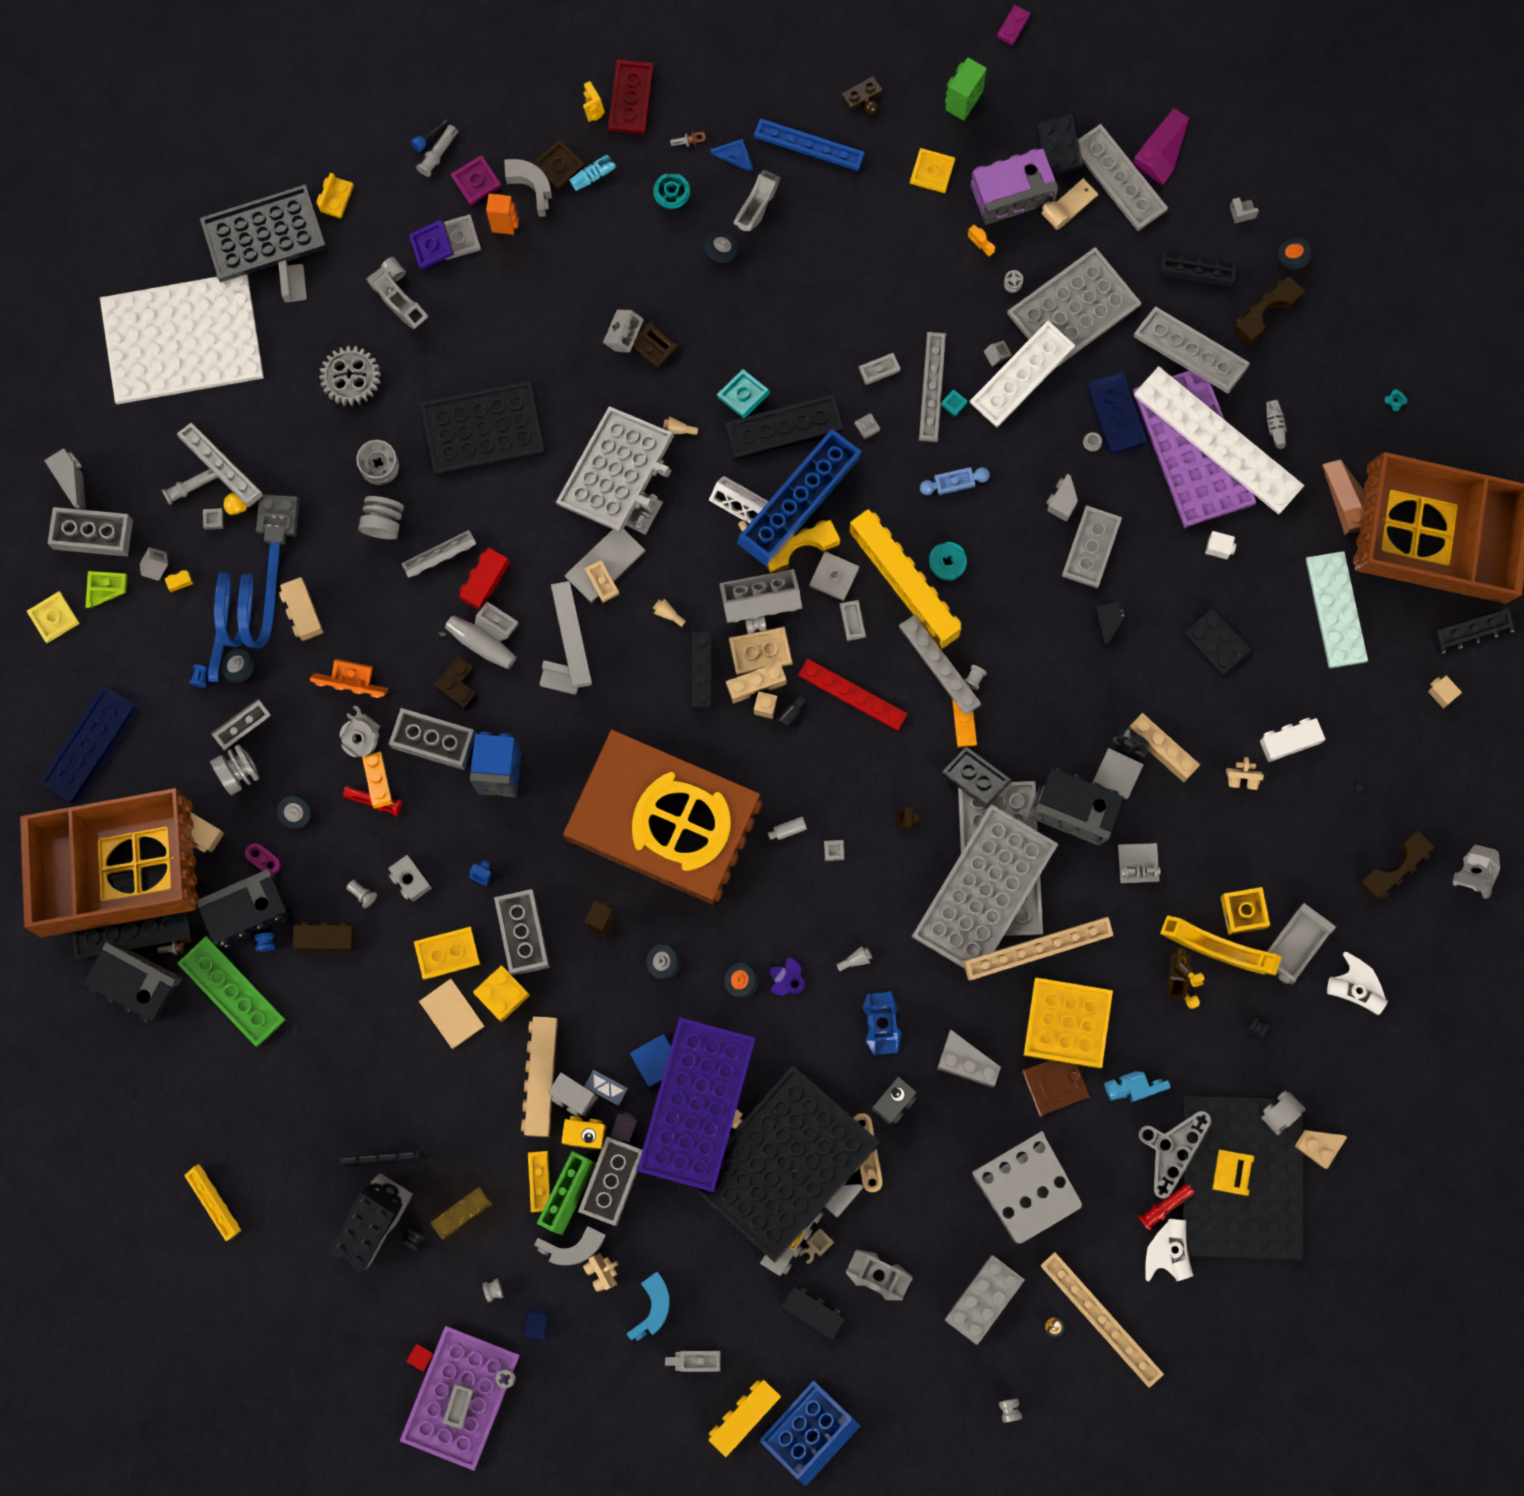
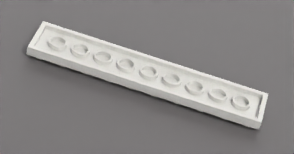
M1159 366L1134 393V396L1278 515L1304 487L1300 481Z

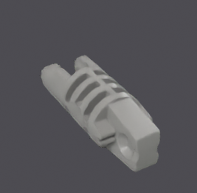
M1278 400L1266 402V418L1269 433L1273 436L1277 449L1282 450L1286 445L1285 433L1287 430Z

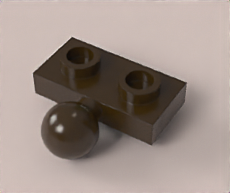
M871 77L842 93V98L851 111L865 104V112L873 115L878 112L879 105L872 99L883 94V90L875 78Z

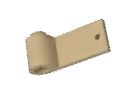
M1083 178L1057 202L1048 201L1045 203L1041 214L1058 230L1097 197L1098 194Z

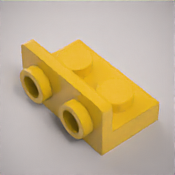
M589 81L584 84L585 92L583 94L586 98V103L583 107L587 120L590 122L600 119L605 112L601 98Z
M330 173L329 177H326L324 180L322 194H319L317 198L320 212L342 218L354 187L353 183L336 178L333 173Z

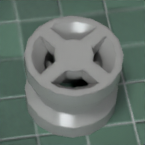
M1016 270L1009 271L1005 276L1004 288L1010 293L1018 292L1023 283L1022 274Z
M494 1279L492 1283H482L487 1302H491L494 1298L500 1299L504 1297L499 1279Z

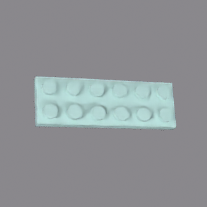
M1344 551L1307 557L1306 564L1329 669L1367 662L1368 658Z

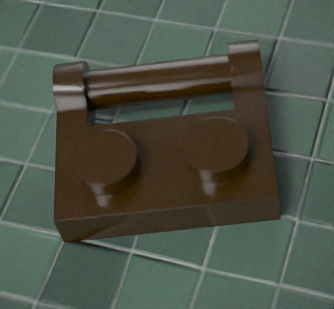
M651 321L636 336L632 348L659 369L677 351L680 344L676 341L673 342L656 328V324ZM652 333L653 335H655L659 340H661L665 345H667L668 348L665 350L651 337H649L648 334Z

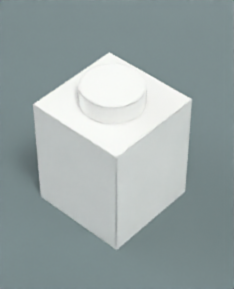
M1212 531L1205 554L1228 559L1230 554H1234L1236 544L1233 543L1235 537Z

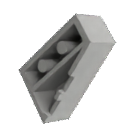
M950 1030L937 1069L994 1087L1001 1067Z

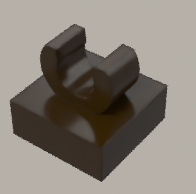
M905 807L898 810V829L906 830L911 828L912 824L920 823V815L913 814V808Z

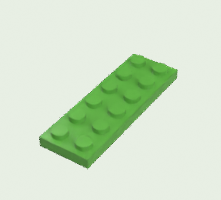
M208 937L203 938L177 963L256 1047L285 1021V1018Z

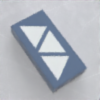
M595 1070L592 1071L584 1086L586 1089L618 1106L628 1090L625 1086Z

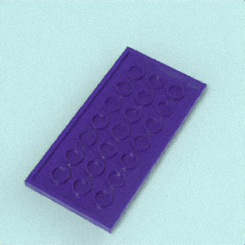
M679 1017L638 1165V1172L714 1192L756 1038Z

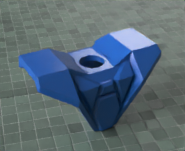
M889 991L867 994L862 1007L867 1016L868 1035L866 1043L873 1055L899 1053L902 1033L896 1025L895 1014L899 1008L893 993ZM881 1017L886 1018L888 1021V1026L884 1029L877 1026V1020Z

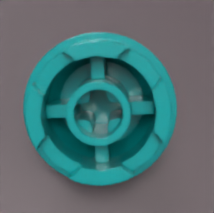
M666 173L656 181L653 194L655 200L661 206L667 209H677L688 200L690 186L680 174Z

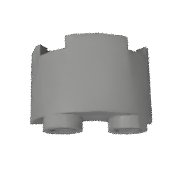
M1286 1090L1277 1097L1279 1100L1277 1104L1273 1106L1271 1103L1263 1110L1265 1114L1261 1117L1277 1135L1286 1127H1289L1306 1110L1294 1095Z

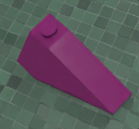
M1174 108L1135 156L1133 165L1150 178L1164 185L1174 171L1189 117Z

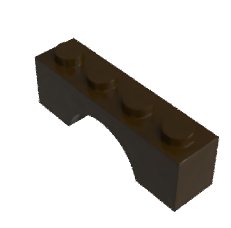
M1290 276L1285 280L1280 279L1275 284V289L1272 292L1267 291L1262 296V301L1258 305L1256 303L1253 304L1248 310L1249 313L1245 317L1243 315L1240 316L1235 322L1234 332L1248 346L1263 334L1265 330L1263 313L1273 307H1282L1289 310L1302 298L1305 291Z
M1419 831L1415 832L1400 846L1403 860L1396 871L1384 872L1375 869L1359 883V886L1374 901L1378 898L1383 900L1390 894L1389 888L1393 885L1397 887L1404 881L1402 877L1406 873L1409 875L1418 868L1416 864L1420 860L1425 862L1432 855L1430 851L1434 846Z

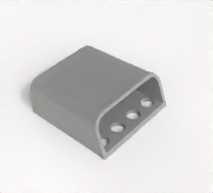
M1043 1131L972 1172L974 1180L983 1191L1015 1243L1025 1242L1077 1211L1082 1206ZM1036 1142H1041L1037 1147L1033 1148ZM1019 1152H1025V1154L1016 1159ZM1002 1162H1008V1164L999 1169ZM985 1172L991 1173L990 1175L982 1178V1175Z

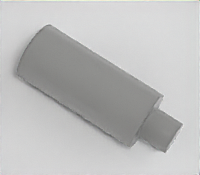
M799 817L773 827L774 831L768 832L770 840L774 838L781 840L807 830L803 817Z

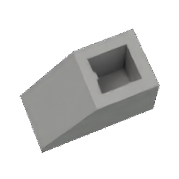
M1068 474L1065 479L1061 478L1056 486L1058 491L1055 495L1051 494L1047 501L1049 505L1047 511L1066 522L1078 502L1071 476Z

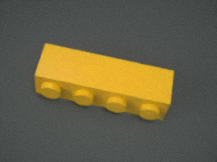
M764 1379L762 1382L757 1380L750 1388L751 1394L748 1397L743 1395L736 1403L739 1407L734 1412L730 1410L722 1418L725 1422L720 1428L716 1425L709 1433L711 1436L709 1441L725 1457L729 1455L781 1397Z

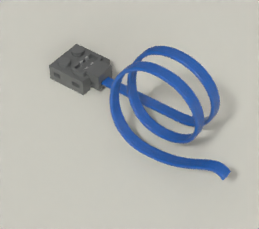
M263 495L259 499L256 532L264 534V541L270 544L263 623L256 642L252 640L249 631L253 597V574L242 573L237 607L238 632L233 641L230 640L227 633L230 573L220 571L218 574L214 603L216 635L208 669L209 682L219 681L218 673L224 645L237 647L244 643L250 648H262L269 640L274 618L280 544H286V536L296 537L300 501L298 497Z

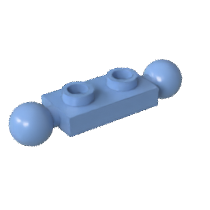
M969 467L935 475V482L930 480L923 481L920 484V491L924 495H930L937 489L938 495L972 488L975 487V480L986 482L989 479L990 473L984 467L978 468L975 473H972V469Z

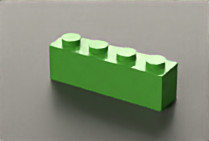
M571 1152L537 1224L552 1232L563 1235L595 1169L596 1162L578 1153Z

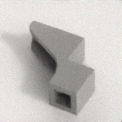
M765 170L758 175L750 196L739 211L733 224L743 231H751L762 220L768 202L774 197L781 177Z

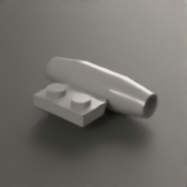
M486 602L476 615L475 625L454 615L447 621L445 628L463 645L486 660L509 669L516 659V656L501 641L508 639L517 627L518 621L489 602Z

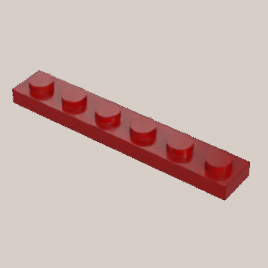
M809 659L806 660L798 674V677L896 731L900 729L907 716L906 712Z

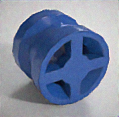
M274 933L254 935V939L257 941L256 951L274 950L275 945L272 941Z

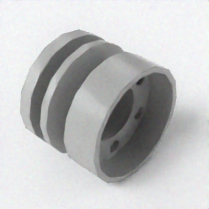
M371 440L363 444L358 450L356 457L357 466L365 480L371 484L385 485L393 481L397 476L399 461L392 446L387 442ZM381 461L383 466H378L377 468L375 463L379 464Z
M366 497L364 499L366 506L362 508V511L367 515L361 516L358 530L376 538L396 539L400 525L395 521L402 518L400 513L403 512L404 506L397 501L384 497Z
M239 744L235 746L237 756L230 749L228 750L230 760L227 761L224 756L220 755L210 761L218 778L230 795L242 790L240 780L243 779L248 785L251 784L248 775H251L255 781L260 779L255 763L248 752L243 750Z

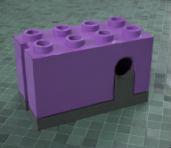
M1043 148L1039 150L1032 149L1027 154L1021 156L1019 154L1014 155L1005 161L998 160L987 167H977L972 173L970 185L985 225L1042 207L1048 201L1053 202L1058 191V186Z

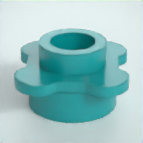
M1395 389L1390 396L1385 397L1384 401L1392 407L1393 411H1399L1400 407L1407 403V398L1404 397L1403 393Z

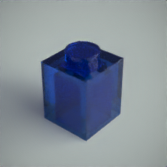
M533 1309V1313L528 1312L524 1337L543 1340L546 1338L549 1315H545V1310Z

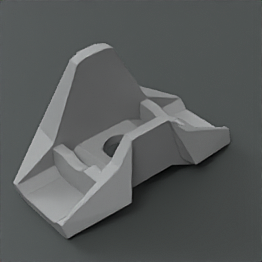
M1474 845L1463 858V869L1454 874L1453 884L1454 886L1462 885L1472 888L1474 891H1481L1483 898L1487 899L1492 893V887L1500 871L1499 852L1495 849ZM1479 868L1482 872L1476 874L1471 872V870Z
M858 1249L855 1251L846 1270V1274L856 1286L869 1287L880 1293L885 1300H903L905 1292L913 1279L900 1265L890 1266L880 1261L876 1253ZM880 1269L885 1273V1278L882 1281H876L873 1278L875 1270Z

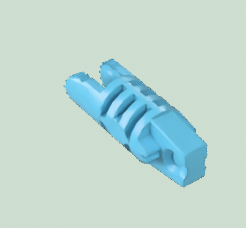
M605 155L593 162L594 165L590 164L584 168L585 170H581L571 178V185L576 191L590 185L591 181L595 182V180L600 179V176L603 177L614 170L616 167L615 163L610 162L611 158Z

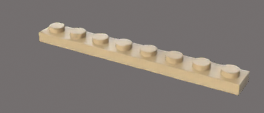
M1104 917L963 961L968 980H973L1114 935L1109 918Z
M1055 1252L1040 1265L1148 1388L1164 1375Z

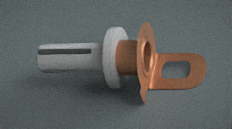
M692 132V136L685 134V137L672 139L670 143L671 146L686 144L687 147L690 146V143H693L696 148L695 143L704 141L706 136L703 132ZM701 134L702 139H697L696 135Z
M182 940L180 943L174 941L172 945L160 946L157 950L158 953L173 952L175 955L180 951L183 955L185 952L184 944L188 942H184L186 940Z

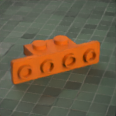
M334 660L332 676L314 673L310 677V681L315 682L318 686L330 685L334 686L333 688L337 690L350 689L356 694H363L364 692L371 694L372 697L381 698L388 693V688L370 684L373 666L345 660Z

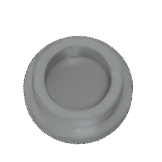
M1088 433L1084 437L1083 445L1089 451H1097L1102 445V438L1097 433Z

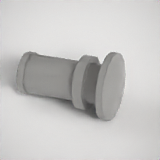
M352 880L347 885L346 889L353 893L360 903H363V908H368L377 897L375 892L371 893L369 889L363 888L356 880Z

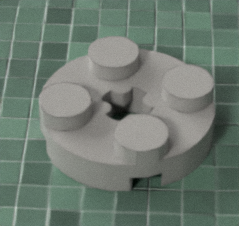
M357 718L343 725L340 731V738L343 743L341 744L342 748L350 756H366L376 748L379 733L370 722L364 719ZM360 734L362 737V741L357 742V737L355 735Z

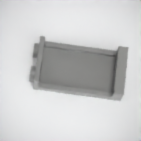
M1305 903L1299 907L1267 950L1269 953L1278 954L1282 957L1276 973L1279 975L1278 978L1286 984L1295 983L1305 966L1336 927Z

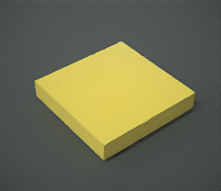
M60 591L27 610L46 643L80 624Z

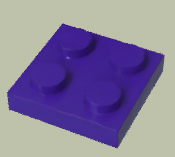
M442 220L409 234L419 268L425 269L454 255L445 223Z

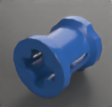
M194 664V673L189 684L205 688L209 668Z

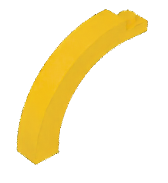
M1167 916L1160 933L1203 955L1264 975L1265 973L1276 975L1282 959L1278 954L1242 946L1210 934L1181 918Z

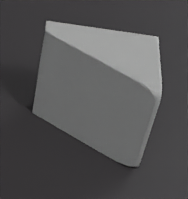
M1005 341L990 344L984 351L992 366H996L1013 357Z

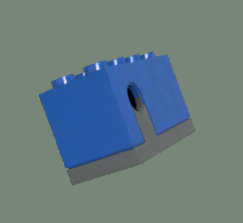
M490 732L475 734L470 781L478 794L517 797L521 751L515 738L511 737L512 735L500 734V736H492Z

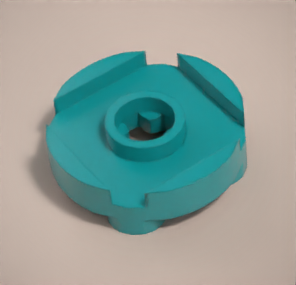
M946 542L935 546L929 556V569L937 578L942 580H955L963 574L967 565V558L963 548L953 542ZM950 557L953 564L947 566L942 560Z

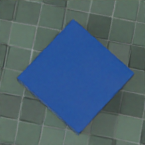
M664 1034L630 1053L648 1087L655 1085L663 1079L671 1046Z

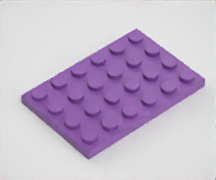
M445 1326L400 1441L475 1471L507 1388H501L497 1385L496 1376L505 1369L514 1372L520 1355ZM502 1374L503 1379H501V1382L509 1384L510 1375ZM454 1384L475 1389L463 1429L443 1424Z

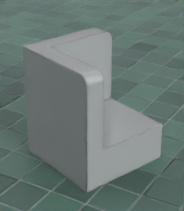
M1240 198L1232 199L1230 209L1235 223L1257 217L1259 210L1258 208L1254 209L1251 200L1241 202Z
M149 547L140 562L141 576L159 580L168 565L167 553Z

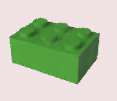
M968 57L964 63L961 62L956 70L957 75L955 78L951 77L947 84L946 111L965 121L983 93L986 67Z

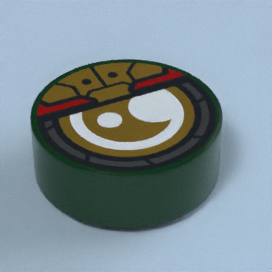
M1051 1317L1046 1320L1044 1330L1050 1337H1059L1063 1334L1065 1325L1060 1318Z

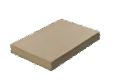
M785 627L729 638L736 676L751 673L780 662L781 666L792 665Z
M452 979L419 1001L452 1049L485 1027Z

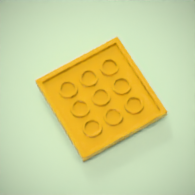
M1035 978L1024 1056L1102 1068L1113 991Z

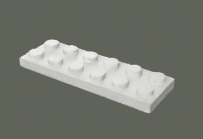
M1047 321L970 400V404L998 428L1075 348V345Z

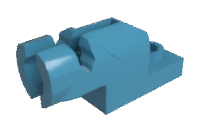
M1138 1071L1119 1077V1085L1114 1079L1104 1083L1111 1101L1127 1098V1095H1129L1131 1102L1171 1088L1168 1080L1163 1082L1162 1079L1151 1082L1152 1086L1149 1087L1144 1072Z

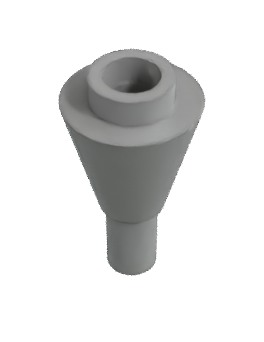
M861 946L847 960L836 965L838 970L842 971L850 966L871 963L870 959L873 957L868 947L864 948Z

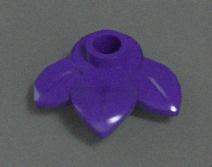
M788 958L785 968H770L771 977L776 982L771 988L773 993L784 996L788 993L798 994L803 991L805 981L800 976L801 967L794 959ZM793 981L799 983L797 988L792 987L791 983Z

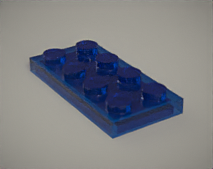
M1124 373L1087 383L1110 454L1145 444L1147 440Z

